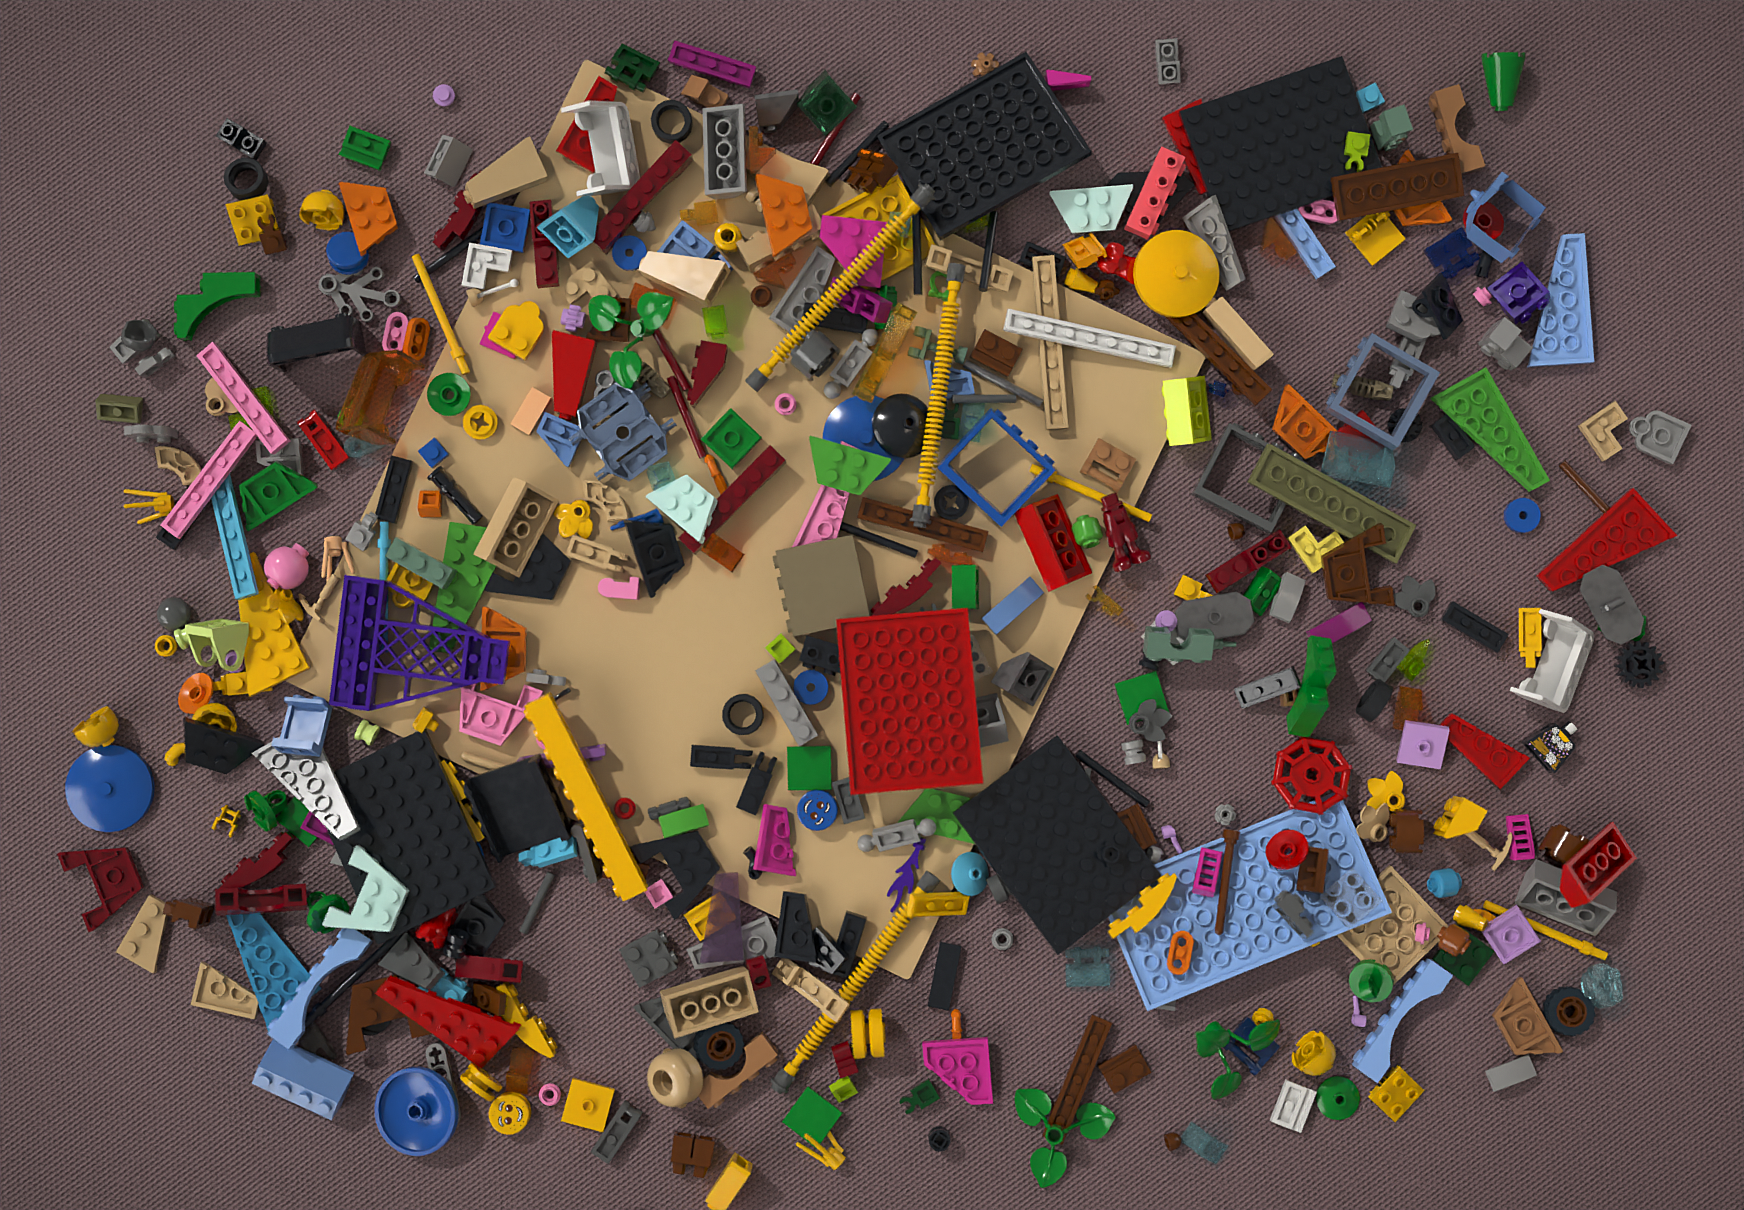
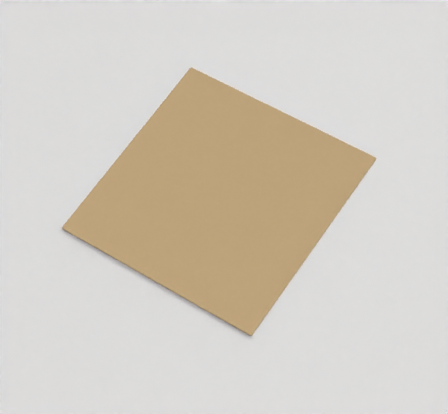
M585 60L561 108L583 103L598 76L616 85L617 91L614 102H623L628 108L640 177H642L671 145L660 140L651 126V115L655 107L661 102L671 99L646 88L644 93L638 90L633 91L628 88V85L620 81L615 82L611 80L610 76L604 74L606 68ZM690 108L688 110L692 116V130L689 136L681 141L680 144L692 154V163L644 208L643 211L645 213L648 211L652 214L656 229L639 232L631 224L623 235H632L641 239L646 246L647 253L648 251L657 252L681 220L686 222L714 246H716L714 233L724 223L736 225L741 231L744 242L749 241V238L752 237L751 235L758 231L767 232L763 213L756 208L754 202L750 203L746 199L748 192L756 185V179L747 172V192L735 198L718 200L705 195L703 115ZM560 109L538 154L547 174V180L545 183L521 191L513 205L514 207L530 209L529 202L551 199L553 214L582 197L577 196V191L588 189V176L593 173L556 152L575 118V113H562ZM674 109L663 112L659 119L660 128L667 134L680 132L685 123L683 115ZM745 135L746 150L754 146L793 158ZM839 179L831 187L824 182L810 205L813 204L819 216L822 217V214L864 193V191L860 189L859 191L854 190L849 184ZM628 191L591 196L599 206L597 224ZM530 217L524 253L513 252L510 273L488 269L485 289L481 291L510 283L512 279L518 280V286L485 295L482 303L474 307L471 306L468 298L453 328V333L459 347H462L465 353L464 358L470 373L466 375L461 374L456 360H453L451 356V348L447 341L392 456L413 461L397 524L389 522V539H391V544L395 537L401 538L427 555L443 562L449 522L472 525L446 495H442L441 517H420L418 512L419 492L440 491L432 481L427 479L439 466L444 468L443 471L451 480L456 481V487L483 515L482 519L474 524V526L488 527L513 477L523 480L558 499L559 501L555 509L563 503L571 504L575 500H584L583 479L596 480L614 489L623 499L629 518L645 514L657 508L664 523H670L673 527L685 565L673 574L672 579L666 585L663 584L655 592L656 595L653 598L648 596L626 528L622 527L611 530L610 527L618 524L620 521L608 522L605 512L593 502H587L591 509L589 517L593 522V530L587 540L613 548L614 551L630 556L629 561L621 560L613 555L611 557L610 564L622 566L625 569L624 573L609 568L604 569L567 556L572 562L553 600L484 591L467 625L482 632V607H489L526 627V671L506 680L504 685L498 684L484 691H480V683H477L475 692L516 706L524 684L544 691L543 695L551 692L553 697L563 690L570 688L571 692L557 699L556 703L579 748L606 744L607 753L605 756H602L601 760L589 761V758H587L585 761L628 846L631 847L635 844L664 838L659 818L651 820L648 814L649 808L659 807V805L673 800L679 801V798L688 797L691 807L704 804L709 825L704 828L687 831L686 833L699 831L720 866V869L707 884L777 918L780 917L783 891L806 894L812 930L814 931L816 927L822 926L836 943L847 910L866 916L867 920L856 952V956L860 958L866 957L865 953L869 952L868 949L870 947L873 948L872 944H877L875 942L876 938L880 939L878 937L879 934L884 935L882 930H887L885 926L889 925L888 922L890 920L893 921L891 918L896 916V911L900 912L898 910L899 907L904 908L902 903L908 904L909 902L908 886H904L898 906L893 912H890L897 899L898 891L894 890L889 897H887V892L893 882L903 874V872L896 873L895 871L909 859L915 847L912 846V843L879 852L877 845H875L871 851L863 852L858 848L857 841L862 835L873 837V829L898 823L925 789L859 794L865 818L844 824L832 785L834 781L849 777L841 673L837 672L836 676L823 673L824 668L816 666L815 670L822 673L827 679L828 693L817 704L808 705L799 701L818 733V736L801 746H831V790L824 791H827L834 797L838 812L835 821L830 827L820 831L806 828L798 818L797 806L802 796L811 790H788L787 747L798 746L755 670L772 660H776L765 647L781 633L796 649L780 664L777 662L794 692L793 685L796 677L803 671L814 670L802 666L803 662L799 661L806 635L838 645L837 628L794 637L793 632L788 633L786 620L790 619L789 613L783 610L781 599L785 598L784 589L779 590L777 577H781L779 568L775 569L772 556L776 555L777 550L793 546L821 484L817 483L809 437L811 435L823 439L826 420L840 403L860 395H873L885 399L891 395L902 393L915 396L924 402L927 407H932L928 405L931 401L929 400L931 395L924 361L929 360L933 363H939L935 361V357L938 356H936V352L930 351V349L926 351L924 361L907 355L909 347L920 350L923 348L925 338L913 334L916 326L932 330L930 342H933V344H936L939 340L938 335H942L939 334V330L941 329L940 324H943L940 320L942 318L941 313H945L942 312L943 302L945 301L928 296V292L931 290L930 278L936 270L925 266L927 258L922 260L923 295H914L913 266L881 282V286H893L895 291H897V307H891V311H897L894 331H886L885 329L877 331L879 341L874 346H869L868 348L873 354L847 388L842 384L840 386V395L835 399H830L824 394L825 385L835 380L830 374L854 340L862 342V334L816 327L814 330L816 332L821 331L840 349L838 355L834 353L832 357L835 361L821 376H812L813 381H809L791 364L792 356L787 353L790 357L788 359L783 357L786 360L784 363L779 361L772 369L773 372L768 377L769 380L758 392L745 382L746 378L756 367L759 368L763 363H767L774 355L771 352L773 349L778 351L775 346L781 347L780 341L785 343L784 337L789 339L786 335L788 332L771 321L769 317L816 246L835 258L822 293L823 296L826 297L824 292L829 291L828 288L833 277L840 278V274L846 275L843 272L846 269L821 239L816 241L811 239L805 242V246L796 252L793 250L787 252L784 259L778 262L774 260L767 264L768 267L758 273L756 271L752 273L749 271L738 250L733 253H724L716 246L708 259L719 251L732 266L733 270L728 274L710 308L644 278L639 270L625 271L619 268L613 260L612 249L606 255L595 244L590 243L570 258H567L558 249L559 284L592 261L618 294L617 298L632 299L630 321L640 320L642 317L637 311V304L643 294L656 292L674 298L670 314L659 330L691 388H693L694 380L691 379L693 366L697 367L698 358H695L696 346H700L701 340L727 344L728 352L725 369L696 407H691L690 401H687L688 390L683 391L677 380L700 439L730 408L762 437L755 447L733 469L702 441L706 454L714 456V460L719 471H721L727 487L769 445L787 462L728 519L711 540L695 555L678 539L685 530L645 497L647 494L686 474L716 499L721 495L713 477H711L712 474L707 463H705V457L699 459L672 391L665 398H660L649 391L648 393L651 397L643 404L658 426L663 425L671 418L677 426L669 430L665 435L668 454L630 481L614 474H608L599 481L597 479L599 476L596 477L594 473L602 469L605 463L589 441L584 438L579 444L570 467H566L536 432L543 415L531 435L511 425L512 420L532 387L552 398L544 413L547 412L559 417V414L554 411L552 331L556 330L586 338L587 333L593 326L589 317L588 304L590 299H592L589 293H586L572 304L580 306L581 312L586 313L583 329L577 328V332L566 331V325L561 324L563 309H569L570 307L567 299L557 287L538 289ZM923 220L936 246L983 263L984 248L955 234H951L940 241L930 223ZM628 250L626 256L631 257L634 253L633 250ZM993 253L991 265L994 264L1014 271L1008 292L988 288L986 292L979 291V285L963 281L960 292L957 293L956 303L960 304V308H956L959 309L958 319H955L958 323L955 325L957 330H954L956 336H953L955 337V344L951 348H954V350L959 348V346L968 348L965 361L969 360L1043 399L1039 339L1003 331L1007 309L1037 315L1033 272ZM937 276L935 278V285L938 292L944 293L948 287L947 278L944 276ZM1057 283L1059 320L1175 345L1176 349L1172 367L1168 368L1062 344L1068 418L1067 429L1046 430L1044 400L1040 407L1017 395L1016 403H958L959 409L954 414V417L960 418L958 440L941 439V441H936L940 443V446L937 447L939 452H935L939 456L934 459H938L939 463L990 408L994 411L999 409L1007 417L1005 421L1010 426L1015 424L1023 432L1021 436L1026 441L1031 439L1039 447L1037 451L1042 456L1046 453L1054 460L1053 466L1058 475L1105 495L1115 493L1112 487L1087 473L1084 475L1080 472L1097 439L1100 438L1136 458L1134 465L1117 493L1119 501L1135 507L1167 440V419L1164 416L1165 399L1162 395L1163 381L1197 377L1205 356L1200 351ZM764 285L771 290L772 301L768 306L757 307L753 304L751 292L756 286ZM871 287L868 290L875 293L877 288ZM526 301H531L538 305L540 309L539 318L544 324V332L526 361L518 356L513 359L480 345L485 332L484 327L488 325L493 311L502 315L508 306H520ZM832 303L837 308L846 309L839 304ZM868 319L867 329L875 330L874 322ZM984 329L1023 349L1008 378L970 358ZM629 330V342L595 340L597 348L581 407L594 398V391L597 388L595 384L596 375L602 370L610 371L609 361L612 353L615 351L623 352L624 347L637 338L632 334L631 330ZM653 335L643 337V341H639L628 350L636 352L641 360L661 375L667 384V378L675 376ZM949 358L952 359L950 365L954 369L971 372L963 368L962 364L956 363L954 358ZM971 372L975 395L1013 394ZM443 373L460 375L470 387L471 398L468 406L464 411L454 416H444L435 412L427 400V389L430 382L436 376ZM453 392L447 393L448 399H452L454 397ZM780 394H791L796 400V409L790 415H782L775 408V400ZM951 399L946 400L947 409L953 410L955 403H952ZM788 401L782 402L783 408H788L790 406V403ZM476 405L488 406L495 412L498 418L497 429L492 436L484 440L470 437L463 427L465 413ZM608 415L600 422L595 424L592 428L596 429L598 426H600L609 418H611V416ZM481 417L480 420L472 419V421L478 424V430L481 426H489L484 421V417ZM572 417L571 421L566 420L570 423L579 426V421L577 418ZM906 419L907 425L911 426L910 420ZM993 419L949 463L1001 512L1037 476L1029 472L1031 465L1035 464L1045 468ZM620 426L616 434L619 438L623 439L629 435V430L625 426ZM650 435L649 437H647L645 440H643L638 445L633 447L631 450L622 455L616 461L618 462L621 459H623L625 456L630 454L632 451H634L636 448L641 446L643 443L648 441L653 436ZM435 437L448 452L449 456L432 469L418 450ZM919 454L915 457L905 458L896 471L886 478L872 482L861 495L850 493L842 522L918 550L916 557L913 558L853 535L870 616L873 614L870 610L878 601L880 603L885 601L887 598L885 593L892 585L897 587L900 584L907 589V581L913 575L919 576L923 571L920 567L928 558L932 561L936 557L941 562L940 566L927 579L933 586L916 602L895 614L920 612L921 607H924V611H933L931 606L933 603L936 605L937 610L952 609V565L979 566V609H968L970 640L973 642L971 651L979 654V659L975 662L972 661L975 695L977 698L997 693L1006 722L1009 741L980 748L983 784L932 788L972 799L1009 771L1114 548L1109 547L1105 535L1106 528L1103 523V512L1101 511L1103 507L1102 502L1055 482L1049 483L1047 481L1019 509L1058 494L1072 526L1077 522L1076 519L1078 517L1089 515V517L1098 519L1103 532L1099 545L1088 549L1081 546L1092 573L1048 592L1043 582V578L1026 543L1015 514L1001 527L968 497L969 505L965 514L958 519L949 520L989 531L983 553L857 519L863 497L913 510L921 490V484L917 483V481L922 479L918 478V474L923 473L919 472V468H924L920 467V463H924L920 460L921 457L925 456ZM1095 461L1092 462L1091 466L1115 480L1118 479V474ZM388 464L360 519L361 522L366 514H369L371 511L373 513L376 512ZM938 468L932 469L936 470V474L931 475L936 477L935 480H931L935 484L930 485L929 488L930 515L945 519L937 513L934 507V498L942 487L955 484ZM956 495L952 499L944 496L947 501L945 510L947 508H950L951 506L959 509L955 504L958 495ZM577 507L576 512L581 515L582 509ZM552 513L542 533L566 554L572 536H560L558 528L561 520ZM376 520L371 528L376 534L365 551L360 550L349 542L347 548L355 573L351 574L343 554L334 573L340 579L329 597L324 600L321 605L322 608L318 612L325 622L321 623L312 618L300 643L301 650L310 669L285 680L311 694L326 699L328 702L330 699L344 575L380 579V548H377V539H380V522L387 521ZM839 530L837 538L852 534ZM577 532L574 534L575 536L581 537ZM388 558V576H389V574H390V572H391V570H392V568H393V566H394V564H395V562L392 561V560L389 559V558ZM499 567L495 569V574L514 582L515 575ZM630 577L641 578L639 600L605 597L598 591V584L604 578H611L616 582L630 583ZM1028 577H1031L1044 593L995 635L981 618ZM434 585L426 600L435 607L439 589L436 585ZM388 590V620L411 623L413 620L414 603L406 609L398 608L393 603V593ZM420 605L419 623L433 626L435 612ZM395 626L401 635L409 629ZM391 628L388 630V644L398 638ZM416 629L422 636V638L429 632H431L428 630ZM412 631L404 637L410 647L419 641ZM461 635L463 641L465 640V635ZM431 636L425 640L428 646L430 644ZM401 641L392 646L398 657L407 650ZM459 641L457 642L453 650V653L460 647H462ZM422 644L413 649L419 659L428 654V651ZM463 650L456 655L461 664ZM389 651L380 656L386 666L395 660ZM435 652V655L441 662L450 656L448 653ZM1025 652L1031 653L1054 668L1034 706L1029 705L991 682L1003 662ZM410 653L401 659L408 669L416 663ZM431 656L422 662L429 672L438 665ZM453 659L444 664L450 674L459 669ZM398 663L391 667V669L403 670ZM981 663L985 666L983 673H978L975 670L977 664ZM419 665L412 670L413 672L424 673ZM441 668L433 673L446 676ZM533 669L546 670V675L566 677V685L527 682V673H533ZM460 671L457 675H455L454 677H459V678H460V673H461V671ZM379 673L375 704L379 705L402 699L405 677ZM413 677L411 679L410 696L452 685V682ZM809 683L807 690L810 692L814 691L815 685ZM461 687L372 711L341 707L404 738L417 732L412 724L424 706L432 711V719L439 724L435 732L426 728L437 754L478 774L491 771L492 769L462 760L461 754L463 752L505 765L517 762L519 757L544 753V749L539 747L536 742V736L533 731L536 728L532 721L528 722L526 717H524L502 746L460 732ZM738 694L754 696L761 703L764 711L761 726L755 732L748 735L732 733L726 728L722 720V710L725 703L731 697ZM738 702L732 707L730 718L736 726L748 727L754 722L756 711L750 703ZM691 745L734 747L735 749L752 750L753 753L750 756L735 754L734 762H746L752 764V767H754L760 751L764 752L765 757L759 769L767 772L770 759L773 756L777 758L771 773L772 778L756 815L736 808L751 769L734 768V770L690 767ZM555 767L547 768L550 777L555 776L553 771ZM562 783L558 795L569 818L579 821L573 811L575 805L572 799L568 800L563 791L565 786ZM621 798H630L636 805L635 814L626 820L618 818L614 812V805ZM624 804L622 805L621 810L627 813L629 811V806ZM764 804L787 808L790 827V848L793 849L792 862L793 869L796 871V877L762 871V875L756 880L749 877L748 868L750 861L743 852L749 846H752L755 851L757 849ZM920 834L921 837L926 839L924 844L926 847L924 851H919V868L916 869L914 864L911 865L914 877L911 894L917 888L916 884L926 870L941 880L932 893L951 892L954 887L951 878L953 863L959 855L970 852L974 844L935 834L931 836ZM661 852L652 857L667 864ZM939 916L908 918L911 922L909 924L905 923L907 925L906 928L901 927L904 930L903 933H900L899 938L896 937L897 941L893 942L894 945L892 947L889 946L891 949L886 951V956L882 955L884 957L883 960L878 959L881 963L877 966L904 979H909Z

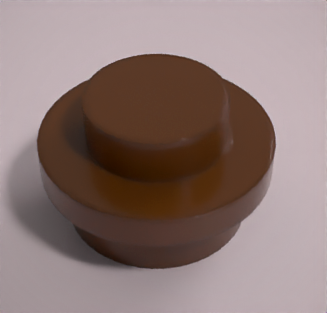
M764 285L756 286L751 292V300L757 307H766L772 301V292Z

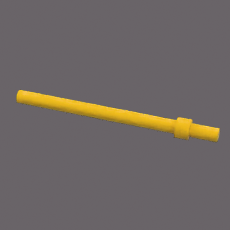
M415 254L412 256L413 262L449 343L453 360H456L461 374L466 375L470 373V370L464 358L463 348L459 347L420 254Z
M1032 464L1029 472L1038 475L1044 468ZM1054 471L1046 480L1049 483L1055 482L1100 502V498L1107 496L1058 475L1057 471ZM1123 502L1122 504L1128 514L1147 522L1150 521L1152 514Z
M1488 900L1483 904L1484 909L1498 915L1509 910ZM1525 917L1533 930L1578 949L1580 953L1590 954L1599 959L1606 960L1608 953L1594 947L1592 943L1585 940L1580 941Z

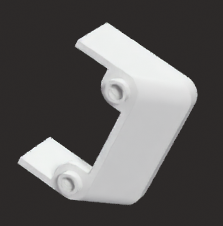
M587 101L561 108L562 113H575L577 126L589 133L596 173L588 176V189L577 191V196H596L630 190L641 177L627 106L623 102Z
M1540 609L1539 613L1547 618L1542 624V632L1544 637L1547 638V642L1534 677L1522 681L1519 689L1511 687L1510 691L1526 700L1565 713L1570 706L1591 650L1594 633L1571 617Z

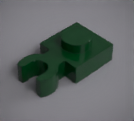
M955 403L953 410H948L947 407L942 408L945 409L944 419H940L943 420V424L939 425L943 426V428L938 430L942 432V435L939 436L941 439L958 440L960 418L954 417V414L957 413L959 404Z
M928 1078L911 1088L912 1096L901 1097L899 1103L902 1104L908 1101L911 1104L905 1110V1113L909 1114L913 1112L916 1105H919L922 1110L940 1099V1096Z

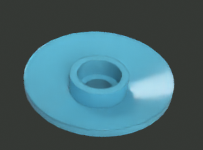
M966 852L956 858L951 870V878L955 888L966 896H974L984 890L987 885L986 879L989 878V870L982 856L974 852Z

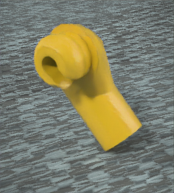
M184 743L174 744L165 753V761H167L169 766L178 764L179 756L184 753Z

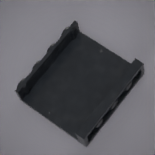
M541 754L470 777L463 785L464 794L467 799H470L473 806V814L480 821L481 832L488 839L490 852L493 857H496L498 863H501L506 855L559 837L563 842L569 840L572 836L570 832L572 825Z

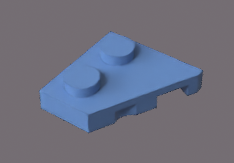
M681 220L657 252L708 259L716 246Z

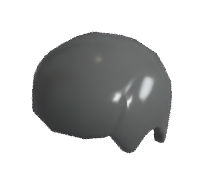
M130 320L126 322L122 330L121 340L126 347L134 351H146L153 346L157 330L153 325L145 321Z
M170 597L159 605L157 619L161 626L169 632H174L177 629L182 630L189 622L191 610L188 604L181 598Z

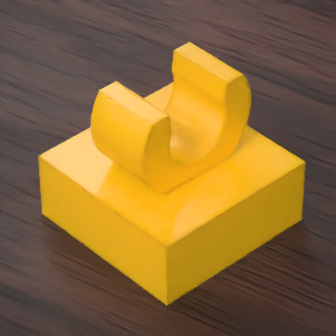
M423 706L412 726L415 730L422 733L425 727L435 732L439 724L432 719V711Z

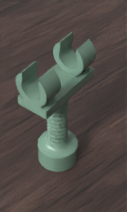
M916 326L913 334L925 338L923 348L920 350L909 347L907 356L924 361L926 351L930 349V351L937 352L936 348L940 345L930 342L932 330ZM959 346V348L952 352L956 363L964 364L968 348Z

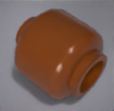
M1450 924L1447 928L1443 926L1437 935L1440 939L1438 946L1452 956H1458L1459 954L1463 956L1472 942L1469 940L1470 934L1456 924Z

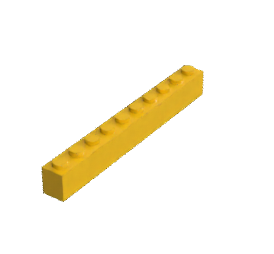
M546 693L526 703L524 706L525 717L528 722H533L536 728L533 730L539 742H543L546 748L543 750L548 761L552 760L555 769H553L558 781L562 780L565 786L563 789L565 796L568 800L572 799L575 805L573 811L578 820L582 819L585 825L583 831L588 839H592L595 845L593 847L594 853L604 863L603 870L607 878H612L615 884L612 887L616 896H621L624 902L647 891L648 884L552 693Z

